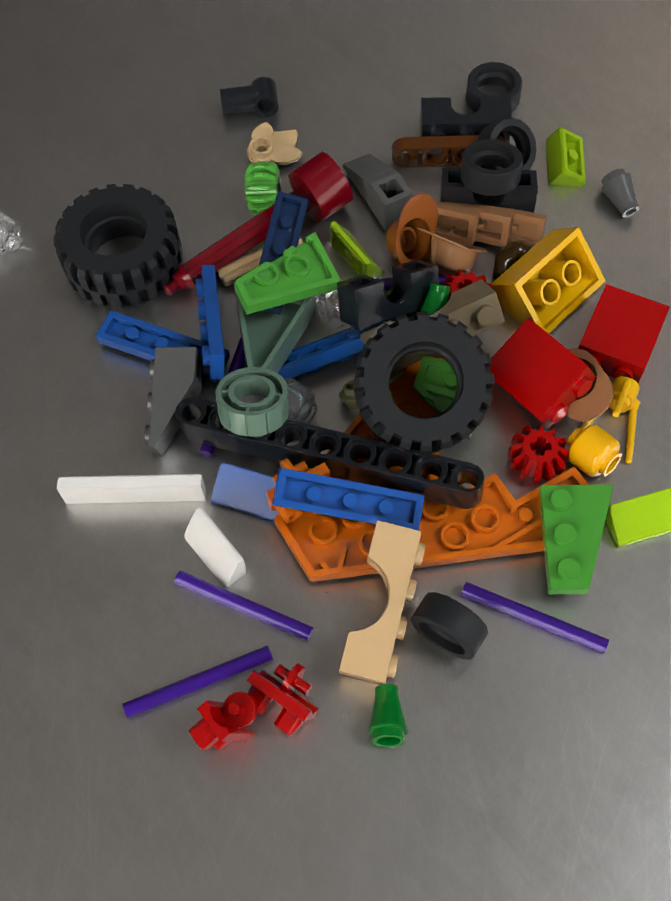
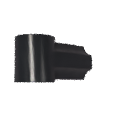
M259 77L251 83V86L220 89L223 115L254 111L260 117H270L276 114L279 109L276 84L269 77Z

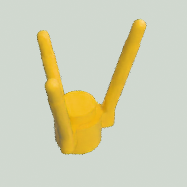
M620 376L613 380V399L609 407L613 410V417H618L620 413L629 410L625 463L630 464L632 463L637 410L640 405V401L636 398L640 386L632 378ZM595 419L584 421L580 428L583 430L590 426Z

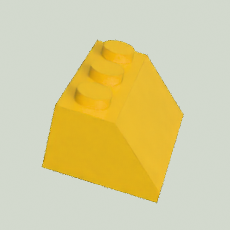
M572 227L550 231L491 284L505 313L521 325L527 318H530L549 334L606 280L580 228Z

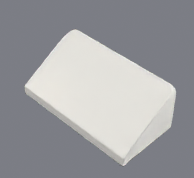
M199 507L196 509L185 531V540L220 584L227 588L247 574L244 559L203 508Z

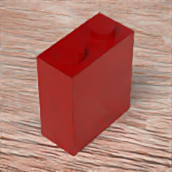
M606 284L578 348L590 353L607 376L614 379L620 376L629 377L639 383L670 306Z
M530 318L523 322L491 358L490 371L494 374L495 383L547 428L553 423L560 422L565 417L568 407L577 397L584 396L590 390L593 380L596 378L587 364Z

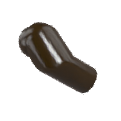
M511 242L495 256L492 276L494 281L510 268V264L514 260L518 261L529 251L526 246H523L522 242Z

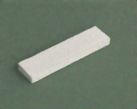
M200 474L60 477L57 482V490L66 504L206 501V487Z

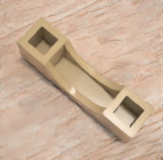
M377 520L367 564L374 568L385 582L388 594L387 608L381 618L373 625L348 633L339 674L377 684H385L386 677L394 678L399 655L392 654L395 640H403L408 622V617L401 615L405 601L412 603L417 585V580L410 578L413 566H421L426 544L419 542L422 531Z

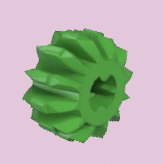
M257 161V163H250L245 171L244 189L246 191L247 207L253 214H259L274 204L278 191H282L280 170L275 162Z

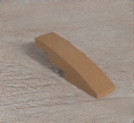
M436 202L438 219L435 234L453 242L472 246L475 241L506 247L508 243L519 241L523 243V246L532 248L544 235L547 215L487 205Z

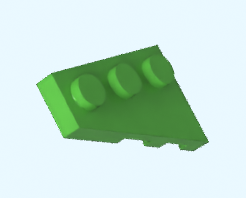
M314 232L306 237V242L296 248L291 246L284 250L283 256L271 263L265 262L235 280V291L248 315L337 290V282H340L341 279L317 234Z
M540 485L538 493L548 594H587L614 485Z

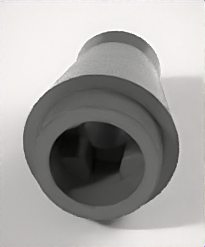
M616 169L603 177L601 181L603 184L602 191L620 211L622 217L625 218L635 214L640 207L636 200L631 175L626 173L624 169Z

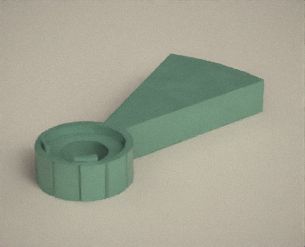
M235 291L246 368L235 370L223 377L215 392L218 416L222 426L228 431L240 436L257 437L278 430L287 420L289 415L287 382L278 372L317 312L318 295L284 304L280 315L263 310L247 315ZM248 395L265 397L264 400L256 403L240 401L241 398Z

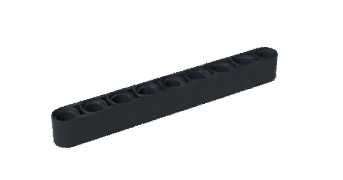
M190 397L182 400L176 407L175 414L182 433L186 439L192 442L277 463L288 458L293 466L305 461L309 470L325 462L330 471L329 476L425 495L424 499L462 509L474 508L482 500L484 487L483 471L477 465L423 451L420 452L414 449L407 450L397 445L289 419L278 430L267 433L262 437L240 436L227 429H222L224 427L218 416L217 402ZM290 442H299L297 445L287 446ZM324 450H333L329 454H321ZM358 458L368 459L366 462L363 463L355 462V460ZM393 466H399L403 468L402 470L397 472L389 470V468ZM435 475L439 478L435 480H427L424 478V476ZM463 483L472 484L474 488L464 489L461 488L459 485Z

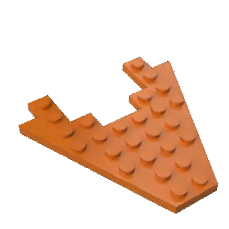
M433 354V355L430 356V357H434V358H437V359L444 360L443 358H441L440 356H438V355H436V354ZM420 360L402 368L401 370L404 375L391 383L389 390L391 391L393 401L403 412L414 417L428 418L436 416L438 413L413 390V384L422 362ZM360 413L344 431L347 434L387 443L372 433L371 428L364 422ZM439 452L431 453V454H435V455L441 456V455L439 454ZM358 458L355 460V462L363 463L366 462L368 459ZM399 466L389 468V470L396 472L403 469ZM574 466L543 485L589 484ZM493 473L484 478L482 500L474 508L462 509L424 499L419 531H422L419 542L426 544L421 566L414 565L413 569L544 551L538 493L540 486L515 500L497 474ZM435 475L424 476V478L427 480H435L439 478ZM472 485L466 489H472L474 486ZM306 511L290 523H286L279 514L275 516V526L310 582L378 573L367 564L376 524Z

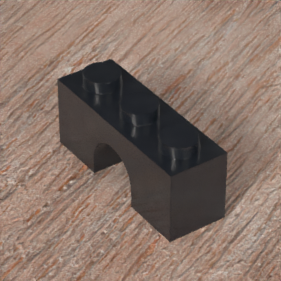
M451 97L421 98L420 137L480 135L481 131L489 124L512 118L510 97H480L479 110L471 115H463L453 110ZM505 131L500 132L498 135L505 137L509 143L510 135Z
M442 167L439 202L487 205L534 213L538 193L536 170H522L520 182L511 192L498 196H487L475 193L465 187L461 181V168Z
M417 259L393 266L392 284L386 293L384 292L383 281L367 275L337 282L340 321L353 326L356 330H369L376 323L383 321L393 322L396 317L420 312L429 292L430 283L439 284L438 265Z

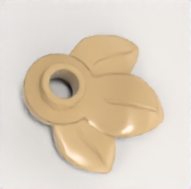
M268 122L260 124L252 131V140L247 148L248 159L253 163L267 161L275 162L279 165H286L299 160L302 157V151L295 148L298 139L297 130L274 132Z

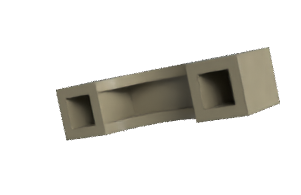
M482 279L451 293L448 303L430 315V317H437L438 313L449 316L448 321L456 325L459 321L468 326L466 331L472 337L505 322L496 292ZM389 321V322H386V323H387L388 325H390V324H392V323H394V322ZM384 324L359 335L363 346L369 338H373L377 334V329ZM421 351L410 353L401 358L391 372L405 368L422 360L424 355L431 356L433 353Z

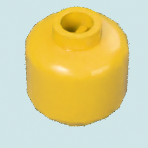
M597 425L587 426L583 430L577 428L567 440V445L569 446L568 460L590 477H597L601 474L607 476L618 465L622 454L619 452L620 442Z

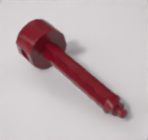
M323 151L288 175L293 189L289 194L309 199L306 212L318 223L353 200L351 187L343 171ZM274 204L183 265H179L177 273L172 275L174 281L164 285L165 292L171 296L178 289L182 292L188 288L196 289V279H202L201 265H214L216 274L218 269L234 262L265 241Z

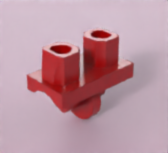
M299 663L291 671L281 664L277 666L274 674L282 679L283 683L265 670H261L259 673L252 671L247 679V682L252 685L248 694L255 698L259 714H265L273 700L283 706L273 724L287 735L295 734L305 721L314 719L320 709L294 691L296 689L306 696L312 688V685L302 679L306 668Z
M234 692L224 702L206 700L197 708L203 718L188 730L202 750H208L212 746L217 750H223L231 742H247L255 735L252 729L247 728V726L251 725L256 719L258 704L253 696L245 692Z

